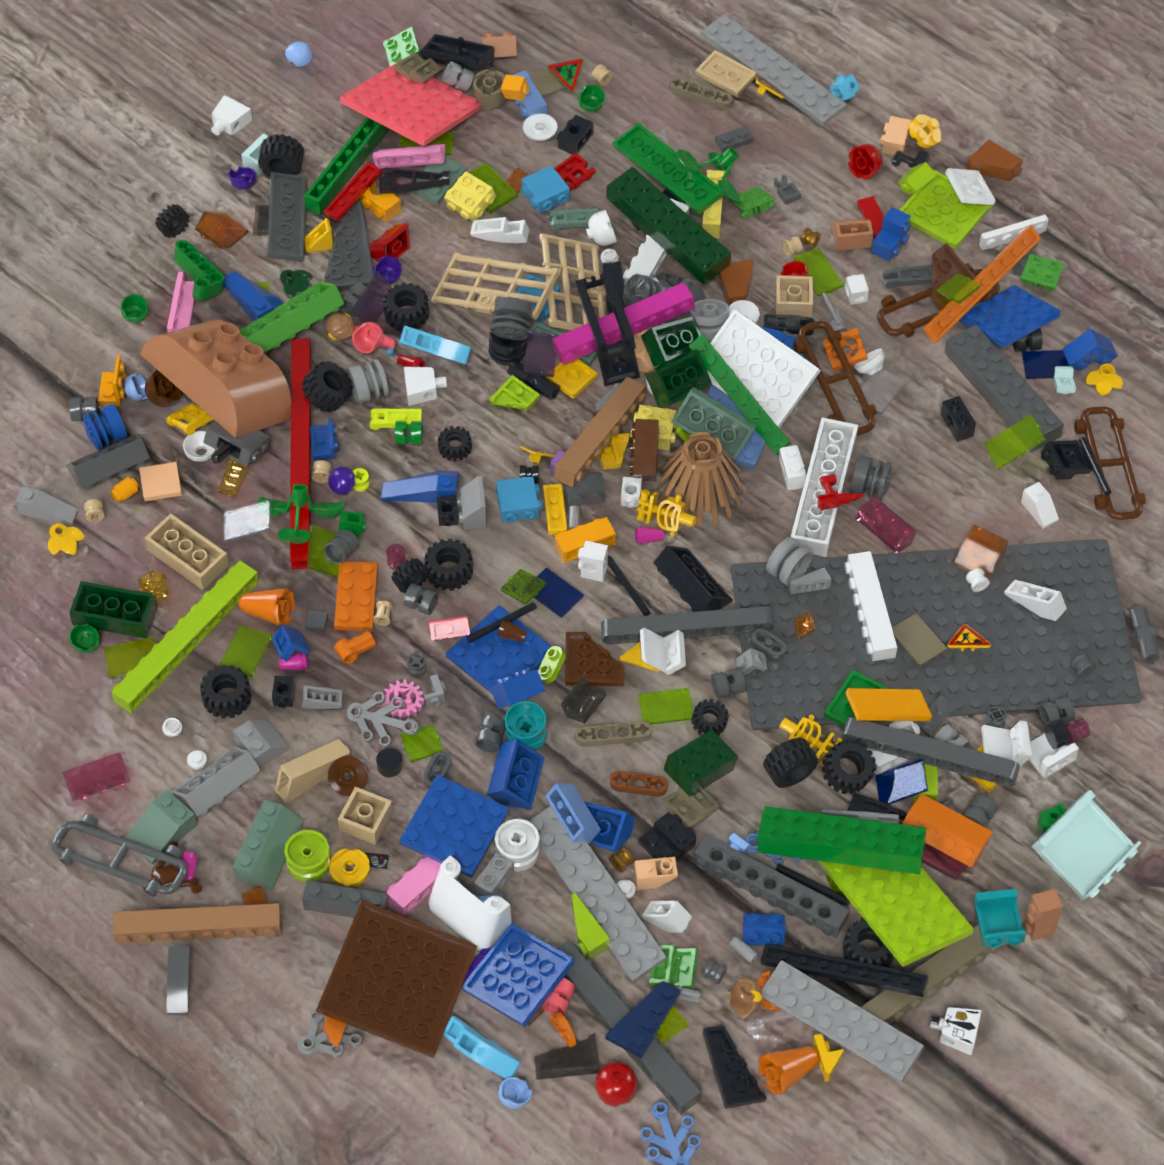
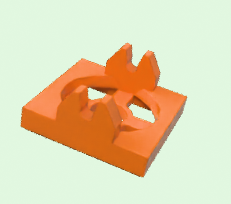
M854 328L841 333L842 340L839 342L842 349L845 347L851 348V351L845 354L850 366L867 360L868 357L858 329ZM828 338L824 339V346L833 371L842 369L843 366L840 360L836 359L838 357L836 351L832 352V343L829 342ZM850 338L857 343L853 345L846 344L845 339ZM858 349V352L851 358L853 351Z

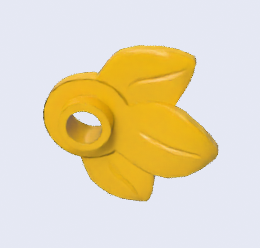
M1111 364L1101 365L1097 371L1090 372L1086 378V384L1096 385V391L1101 396L1108 395L1112 388L1121 389L1123 385L1122 378L1116 374Z
M61 523L54 524L49 530L48 549L52 555L57 554L60 550L67 554L75 555L77 542L84 540L85 536L76 527H66ZM56 530H61L62 533H61V534H57L55 531H56Z

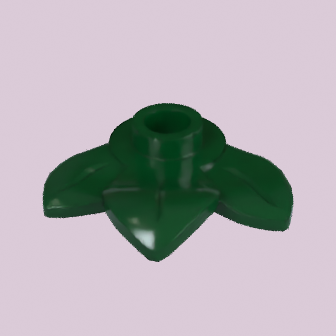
M284 270L280 275V281L284 285L283 291L290 298L295 297L297 292L302 293L311 287L309 281L313 276L305 270Z

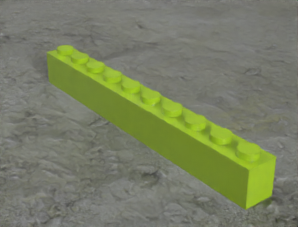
M242 561L231 566L228 573L223 578H220L210 591L204 594L198 604H194L190 612L185 617L180 618L177 625L172 630H169L159 643L153 646L150 653L142 657L138 665L133 670L128 671L125 678L113 687L111 691L113 701L132 714L239 604L240 597L244 593H249L259 583L257 571Z

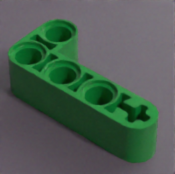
M185 240L177 241L173 258L194 279L192 297L198 301H204L221 294L224 275L191 243Z

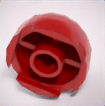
M860 144L852 148L848 154V157L850 156L848 166L852 174L857 178L861 177L863 180H867L878 174L882 168L883 158L881 152L871 144Z
M612 1062L603 1066L595 1080V1088L599 1099L605 1104L614 1107L630 1103L635 1097L638 1088L637 1077L633 1069L627 1064Z

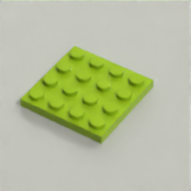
M934 170L937 176L914 193L900 211L911 215L910 224L912 227L944 244L947 243L956 250L993 205L961 203L948 177Z

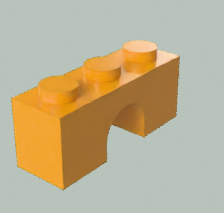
M376 181L358 200L361 201L366 209L371 210L376 217L381 218L385 222H388L401 212V199L393 193L375 195L377 193Z

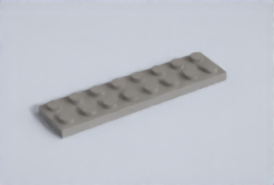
M782 960L761 990L762 999L818 1033H822L826 1038L900 1083L904 1081L925 1048L921 1043Z

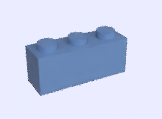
M526 70L514 74V76L525 77L530 87L524 101L513 100L514 104L520 108L522 117L527 119L534 114H547V104Z
M556 783L546 794V799L572 842L590 843L600 832L599 825L573 784Z

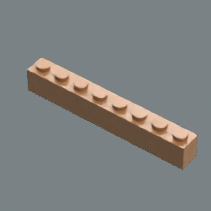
M628 376L555 465L554 479L572 488L577 482L582 481L587 470L590 471L594 461L601 457L604 448L609 447L614 436L617 437L621 427L628 423L631 414L634 415L639 404H643L646 400L645 384Z
M279 903L114 912L113 915L115 943L122 945L134 942L148 944L153 941L168 943L173 940L189 942L193 939L209 941L214 938L233 939L234 937L254 938L255 936L274 937L281 935V909Z

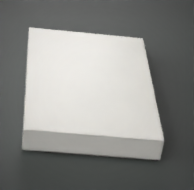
M947 168L945 174L961 203L994 205L995 198L979 170Z

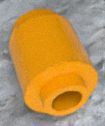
M125 477L112 487L110 494L117 503L125 502L138 492L137 487L139 485L134 478Z

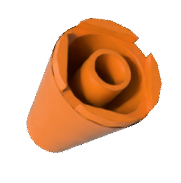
M288 588L244 593L240 597L239 607L242 612L278 626L281 624L289 625L292 617L289 616L290 612L294 611L295 599L293 592L289 591Z
M811 1047L764 1054L759 1058L758 1063L760 1075H765L767 1080L764 1084L773 1094H783L818 1066L819 1054Z

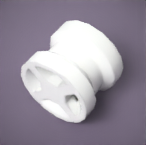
M981 568L974 569L966 575V580L968 583H971L973 592L982 591L990 584L988 578L984 577V571Z

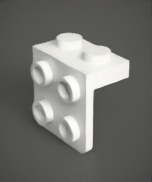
M646 628L640 630L641 656L644 663L668 675L686 666L683 632L677 630L666 637H662Z

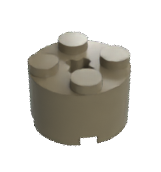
M490 69L478 72L474 77L473 97L477 99V102L486 111L497 108L507 101L501 91L505 75L500 71L491 72Z

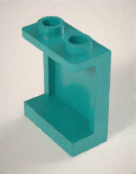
M1016 889L975 893L973 904L983 947L997 948L1006 944L1015 946L1025 941L1026 930H1023L1019 915Z

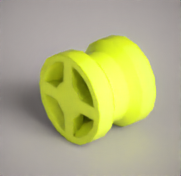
M363 468L354 469L352 471L355 475L353 490L363 492L370 485L369 474Z

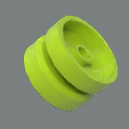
M302 830L296 832L288 839L285 844L284 853L288 871L294 879L301 882H307V880L315 882L328 873L331 861L330 849L327 839L321 833L314 830Z

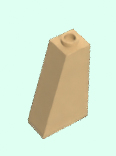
M337 739L280 765L275 786L276 793L285 804L296 799L328 778V770L331 764L340 757L350 756L349 748L340 739Z

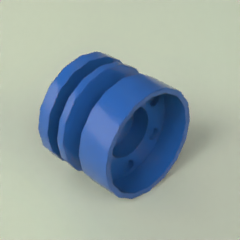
M113 403L100 407V417L94 410L91 411L92 419L87 413L82 415L85 432L90 442L93 443L98 451L103 448L101 440L106 447H109L108 437H111L115 443L127 439L125 426Z

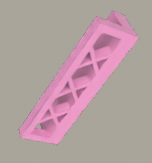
M445 144L377 150V152H373V160L375 166L380 169L440 164L445 161L446 146Z
M178 272L167 332L191 326L196 300L192 297L194 282L185 281L183 272Z

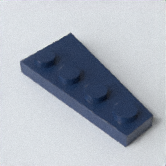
M662 981L605 1035V1039L643 1058L679 998L681 989Z

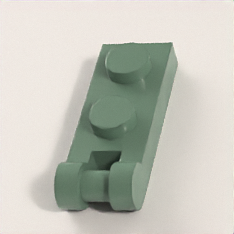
M598 208L551 211L549 213V219L551 220L550 229L557 231L560 228L589 227L588 221L593 214L598 212Z

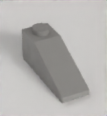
M22 486L16 499L19 514L73 526L79 512L77 508L41 490Z

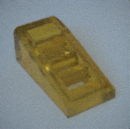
M230 458L218 493L236 497L249 470V466L247 467ZM226 485L234 486V489L226 487Z

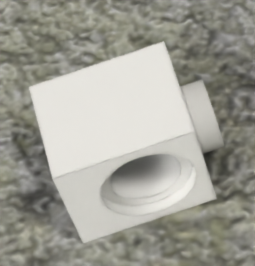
M864 275L846 277L845 291L850 305L867 302L869 289Z
M623 477L621 506L633 508L640 505L638 499L641 498L642 478Z

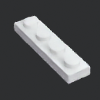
M1042 215L981 234L979 246L982 250H986L1002 244H1008L1029 225H1032L1035 231L1041 234L1047 229L1048 218L1046 215Z

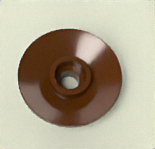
M352 756L338 758L331 764L328 770L330 787L342 796H350L355 787L363 789L367 782L366 767L359 759ZM344 773L349 774V780L343 779Z

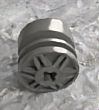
M634 274L628 279L624 288L625 307L665 291L670 288L669 284L663 279Z
M498 298L495 301L494 315L496 316L492 319L491 333L509 340L527 339L530 329L528 321L532 319L533 305L519 298Z
M860 455L854 471L850 493L864 494L866 489H870L869 498H873L875 492L878 491L877 500L882 501L890 485L892 463L887 462L883 470V461L879 460L875 468L872 467L873 458Z

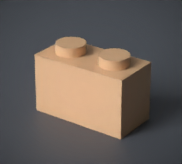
M890 116L889 123L886 122L884 126V133L886 134L882 135L880 145H883L882 153L895 155L897 150L904 152L911 120Z

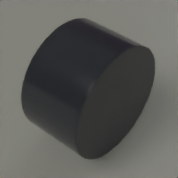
M1061 720L1045 725V736L1053 749L1070 744L1068 729Z
M385 748L377 754V770L382 776L394 777L401 772L403 768L402 755L398 750Z

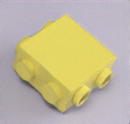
M468 172L460 176L455 185L444 196L447 202L446 206L451 211H457L464 219L472 221L481 217L484 210L493 203L496 197L491 186Z
M640 405L638 412L634 413L633 423H636V419L659 420L658 449L670 451L671 443L675 444L676 433H674V429H676V425L671 421L676 415V410Z

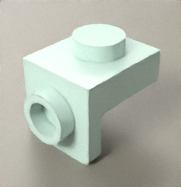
M1072 366L1055 367L1053 383L1057 393H1075L1076 385L1073 380L1074 369Z

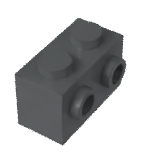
M602 474L584 475L582 481L577 482L573 488L564 484L567 505L605 502V486Z

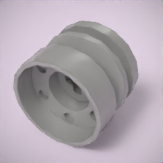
M378 359L373 360L372 365L370 362H366V371H363L359 364L347 367L348 378L351 379V385L353 386L352 393L358 405L370 401V392L373 393L376 399L380 398V393L383 397L389 395L387 376Z

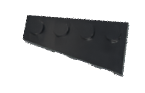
M725 1026L704 1028L702 1031L725 1109L765 1102L767 1097L757 1086V1080L747 1069L745 1060L737 1052V1047Z

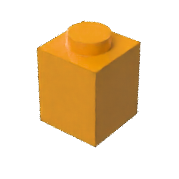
M506 74L501 86L505 99L524 101L530 90L529 84L525 77Z

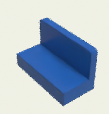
M281 624L271 638L280 658L288 661L295 650L307 655L310 652L301 632L285 624Z

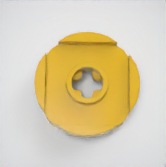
M919 114L910 122V135L912 139L916 138L917 144L920 147L930 149L941 141V132L937 119Z
M342 849L331 858L329 866L330 876L339 886L357 887L363 884L370 875L369 859L361 850ZM346 865L355 866L353 871H346Z

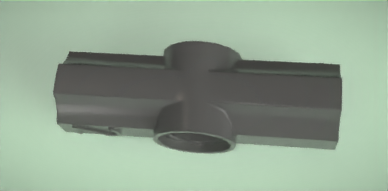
M1135 606L1129 612L1133 625V639L1135 644L1139 646L1143 662L1147 664L1154 663L1160 659L1156 643V629L1150 623L1147 609L1143 606Z

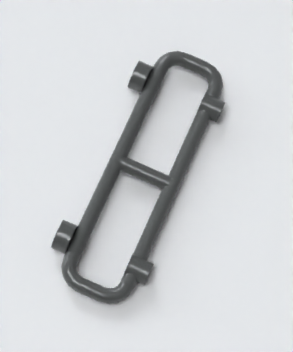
M84 814L80 822L71 821L65 823L58 830L52 841V850L56 855L60 856L59 860L63 864L70 865L74 861L146 888L145 892L152 897H155L157 893L167 895L177 891L188 873L186 863L180 859L183 855V851L180 848L169 845L166 852L163 853L95 828L98 821L88 814ZM75 829L121 847L109 866L76 854L68 848H60L62 839L69 830ZM130 849L177 866L180 871L170 886H163L155 880L149 881L117 868Z

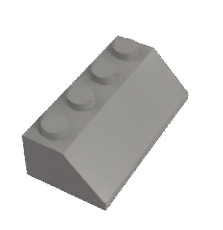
M233 747L171 793L189 808L196 817H200L209 811L208 808L212 805L221 803L226 795L239 790L240 785L245 781L248 782L254 779L256 773L261 770L248 750Z

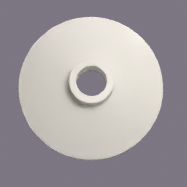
M534 114L524 121L523 131L530 139L536 141L548 140L556 134L557 122L547 114Z

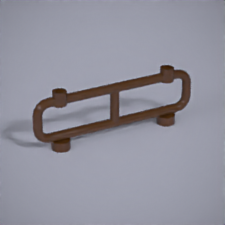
M969 263L965 264L975 276L983 270H974ZM997 282L993 289L988 291L977 303L985 302L998 294L1000 290L999 283ZM932 288L898 302L893 295L883 298L881 301L883 308L877 313V320L882 329L891 336L904 334L909 338L915 334V329L927 325L939 312L913 323L907 322L898 329L891 328L884 319V315L929 296L932 298Z
M816 321L802 326L798 333L799 340L794 341V351L799 355L806 353L809 362L821 370L817 375V379L834 413L829 415L827 419L845 422L828 384L849 379L862 407L863 415L868 420L866 426L858 428L857 436L872 431L876 423L874 417L877 414L874 404H868L839 343L842 340L840 331H834L831 325L824 321ZM818 328L825 329L828 340L832 343L845 372L825 378L806 338V332Z
M1109 407L1087 408L1082 412L1081 419L1074 421L1075 434L1085 433L1087 442L1102 473V467L1124 466L1132 495L1131 501L1135 506L1133 512H1116L1113 509L1110 495H1105L1099 484L1102 495H1095L1096 510L1106 509L1107 514L1116 520L1138 518L1143 511L1142 505L1146 503V497L1144 493L1139 494L1121 431V429H1124V419L1118 418L1116 412ZM1107 414L1110 417L1111 429L1114 430L1121 458L1100 460L1088 418L1089 415Z

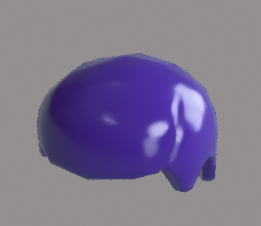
M239 166L236 171L230 169L228 173L231 184L239 190L250 188L257 179L255 171L249 167L242 168Z
M392 256L382 257L375 265L374 277L382 284H394L400 278L402 272L401 263Z
M347 467L335 468L329 475L328 485L337 495H347L355 485V475Z

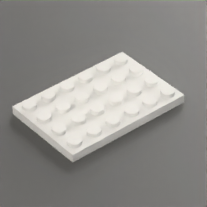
M735 309L711 341L713 347L779 428L821 371ZM707 370L712 382L711 384L727 394Z

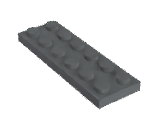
M271 172L267 258L303 261L306 176Z

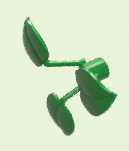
M729 147L724 153L710 152L707 155L709 160L703 164H697L696 159L689 152L677 149L680 162L691 173L698 174V168H702L710 163L719 171H725L722 180L718 181V186L724 190L727 198L738 203L742 202L733 184L726 180V176L730 174V169L733 167L732 163L739 158V154L734 148Z
M295 484L292 487L288 503L265 499L259 496L258 508L265 515L280 516L283 512L287 513L290 510L291 503L293 502L294 506H296L295 529H281L278 532V538L284 542L301 544L310 539V533L307 530H298L300 507L308 503L310 511L315 512L316 516L332 518L340 514L345 506V502L311 504L310 495H307L308 487L304 484Z

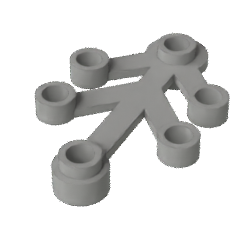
M376 692L372 699L363 704L358 702L352 703L347 709V717L351 721L358 723L362 731L361 737L366 742L373 741L375 734L369 730L365 719L372 721L380 736L379 742L384 747L391 746L393 739L387 734L383 724L401 728L410 736L416 735L420 730L419 723L414 719L403 721L385 716L404 706V700L398 696L393 697L391 703L374 713L368 710L386 701V695L382 692ZM382 695V699L377 701V697ZM396 700H400V704L398 706H395ZM355 709L359 710L357 715L353 714ZM412 723V728L408 730L407 725ZM370 732V738L366 739V734ZM388 737V743L384 744V738Z
M316 1010L310 1014L311 1024L308 1033L299 1039L298 1050L306 1056L320 1052L332 1055L334 1058H340L344 1053L341 1044L338 1047L321 1044L326 1040H330L324 1031L316 1036L318 1026L323 1022V1015L317 1013ZM318 1015L320 1019L314 1020L313 1017ZM346 1024L345 1030L352 1026ZM357 1033L350 1036L343 1034L340 1043L358 1048L362 1044V1038ZM357 1038L359 1042L353 1043L352 1040ZM311 1042L312 1045L309 1046V1047H306V1046H305V1043ZM334 1049H340V1050H341L339 1053H334V1052H333Z

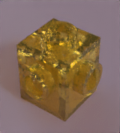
M149 570L138 579L140 592L155 594L157 603L168 594L166 576L164 574Z

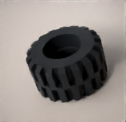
M283 134L268 136L261 143L258 159L259 167L268 176L271 175V172L298 175L302 168L304 148L297 139H293L291 136H284Z
M402 283V285H394V288L388 289V292L385 293L383 298L384 318L390 327H395V330L398 331L400 329L403 330L404 325L419 329L421 324L424 325L426 323V319L429 317L428 296L425 294L424 289H420V286H413L412 283H409V285ZM403 306H411V308H406V309L401 308V307H403Z
M329 361L318 363L302 381V391L305 392V398H308V402L312 403L316 409L320 408V411L323 412L325 410L327 412L337 410L352 394L353 386L351 385V379L348 378V373H345L344 369L338 367L336 363L332 364Z
M448 538V541L441 539L439 543L434 542L433 547L429 546L424 559L425 568L429 572L427 578L429 583L434 584V587L437 589L441 587V590L444 591L446 589L454 591V588L460 589L461 585L465 586L473 574L472 554L466 544H460L459 540L452 541V539ZM445 562H454L457 564L456 566L450 568L440 566Z
M224 664L220 668L218 666L214 667L213 671L209 670L207 675L203 676V682L200 683L202 701L210 714L213 712V716L218 717L220 715L222 719H226V716L234 718L235 714L239 716L242 714L241 711H245L247 705H250V698H252L250 683L245 672L242 673L241 668L235 669L234 665L227 667ZM223 688L235 689V691L229 695L217 694V692Z
M793 738L775 747L764 759L763 767L775 786L786 788L807 778L816 769L819 761L804 738Z
M848 739L846 742L843 740L834 745L822 762L824 765L822 772L825 773L823 778L829 781L827 785L829 787L833 785L836 792L842 790V794H846L848 791L850 794H854L856 791L862 790L875 775L873 772L876 770V765L873 764L876 760L875 757H871L873 752L871 750L867 751L866 748L868 746L865 744L861 746L860 741L856 740L852 743V739ZM846 758L853 761L857 767L858 774L849 775L845 773L840 766V759Z
M861 918L860 922L855 920L853 926L850 925L848 927L843 944L845 959L884 967L890 966L894 959L893 954L864 918ZM864 940H872L878 943L881 948L877 951H867L859 943Z

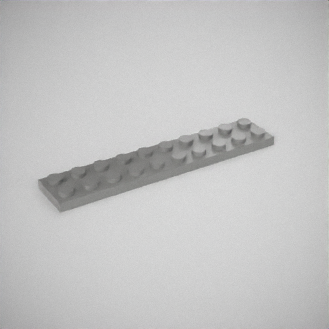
M725 14L701 31V37L734 61L757 72L760 78L782 94L786 100L821 126L826 125L846 109L847 104Z
M551 806L529 820L528 822L532 823L538 830L540 847L571 892L577 894L610 938L609 948L631 980L635 983L665 962L668 958L587 842H572Z

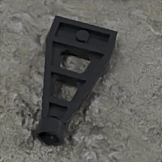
M386 167L381 169L382 174L379 176V194L402 193L450 185L449 171L435 173ZM397 178H411L412 182L407 184H398ZM416 178L427 179V181L416 182Z

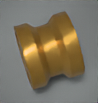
M806 228L800 241L802 245L807 244L810 248L815 249L821 234Z
M620 847L617 854L609 857L612 866L621 873L626 870V866L632 865L635 862L632 854L624 847Z

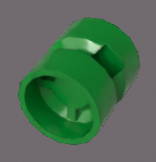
M396 421V445H406L408 442L411 445H422V421H412L410 424L407 421ZM405 429H409V437H405Z

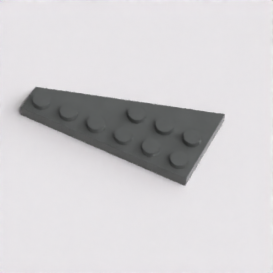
M357 201L340 220L331 249L324 282L336 285L338 291L349 290L354 283H361L366 287L375 286L361 201Z

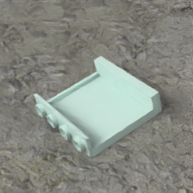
M1091 790L1084 793L1031 846L1082 900L1088 897L1091 899L1100 892L1098 887L1101 884L1106 885L1113 878L1111 874L1114 871H1120L1126 865L1124 861L1127 858L1131 859L1137 854L1138 850L1136 848L1141 844L1140 841L1134 844L1092 801L1096 795Z

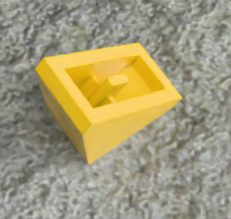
M325 218L304 237L306 252L312 253L332 249L333 238L329 219Z

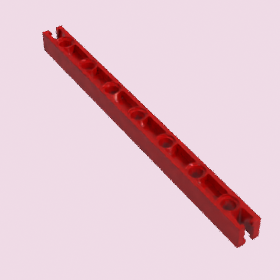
M291 339L290 493H292L293 485L304 484L308 487L307 495H310L311 501V404L308 402V398H305V392L302 391V381L311 371L310 339ZM292 502L290 506V528L295 529L296 506ZM305 503V506L300 507L298 530H307L310 533V509L308 503ZM310 539L301 544L290 542L291 569H310Z

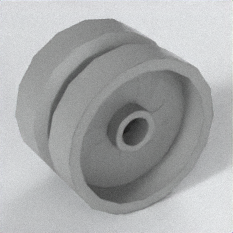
M699 300L694 303L695 309L690 310V317H695L701 334L712 341L729 318V306L722 300Z
M791 537L784 539L775 548L766 564V571L773 577H779L780 582L787 587H790L791 580L801 577L806 573L813 559V553L805 547L799 548L800 544Z

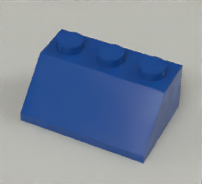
M517 738L501 743L487 795L502 805L530 810L544 757Z

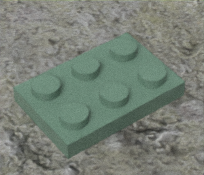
M445 157L444 163L429 164L423 171L435 173L449 171L450 185L409 192L438 206L444 199L446 192L455 185L457 179L467 172V168ZM416 178V182L427 181V179Z

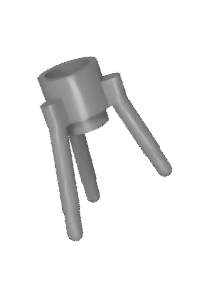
M823 292L824 300L834 318L829 324L834 331L846 332L847 328L842 321L838 309L834 311L826 293ZM812 315V318L814 319L815 322H816V321H820V320H818L815 316Z

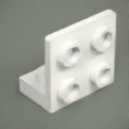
M1020 720L1011 730L988 725L981 727L984 753L1016 761L1020 767L1032 757L1026 721Z
M1045 734L1030 742L1032 757L1028 761L1045 779L1074 762L1079 748L1075 743H1072L1069 746L1065 745L1058 749H1053L1049 745Z

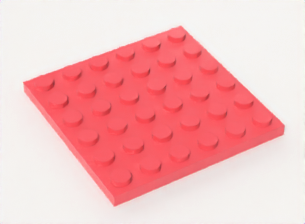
M397 63L340 96V103L422 146L427 145L482 109L481 104L477 102L476 98L456 90L448 84L435 79V77L430 78L424 83L410 80L394 69Z

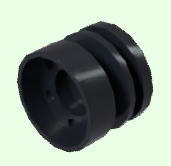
M490 328L488 353L491 359L503 366H509L513 360L522 361L526 354L527 339L509 340L500 338L491 333Z

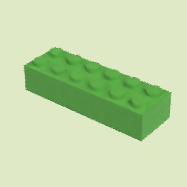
M320 281L245 326L239 333L251 343L259 345L266 355V351L279 347L284 340L294 338L299 331L309 329L312 323L322 321L325 315L338 311L340 306L344 304V301L336 285Z

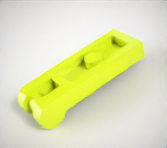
M372 409L370 411L372 420L369 427L372 430H378L380 428H395L396 421H407L408 424L412 421H422V409Z

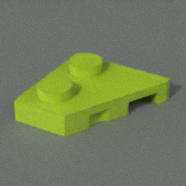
M512 375L489 401L492 405L529 411L540 399V394Z

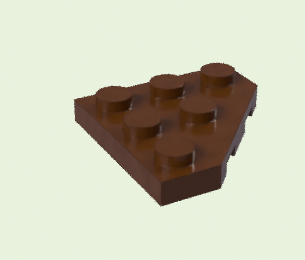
M947 243L932 254V300L942 310L976 277Z
M566 632L565 686H624V665L613 659L610 653L600 644L597 645L586 632Z

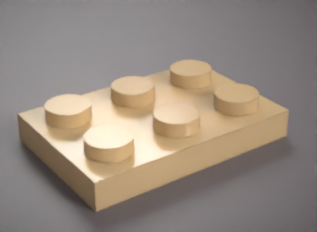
M714 50L695 70V75L738 97L756 78L757 72Z

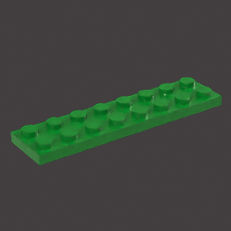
M637 123L612 143L616 150L683 204H686L697 215H700L725 195L724 190L701 171L698 174L688 171L680 162L678 154L640 123Z

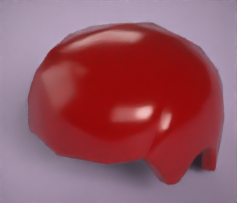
M801 261L789 262L783 265L781 276H808L807 265Z

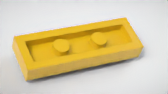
M562 484L543 485L548 536L557 535L562 531H567Z

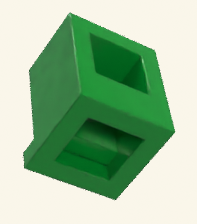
M341 511L338 533L341 530H349L355 536L361 537V533L366 531V521H363V513Z
M1059 803L1056 807L1040 812L1037 824L1041 831L1046 832L1067 811L1064 805Z

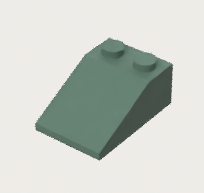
M166 790L150 804L125 839L165 853L169 842L176 841L178 843L197 826L195 814L172 793ZM141 854L152 865L158 860Z

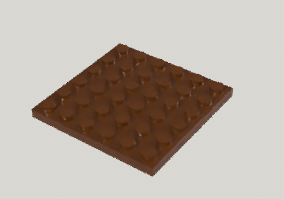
M361 900L316 1012L434 1058L477 945Z

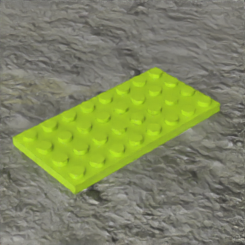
M818 861L902 967L973 934L974 928L923 868H921V873L918 875Z

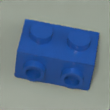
M332 418L328 419V425L310 426L313 461L335 459L338 443L333 438V436H337L336 425H332Z
M743 914V941L747 945L765 946L768 943L784 946V915Z

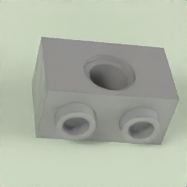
M496 852L474 882L475 895L499 894L514 874V862Z

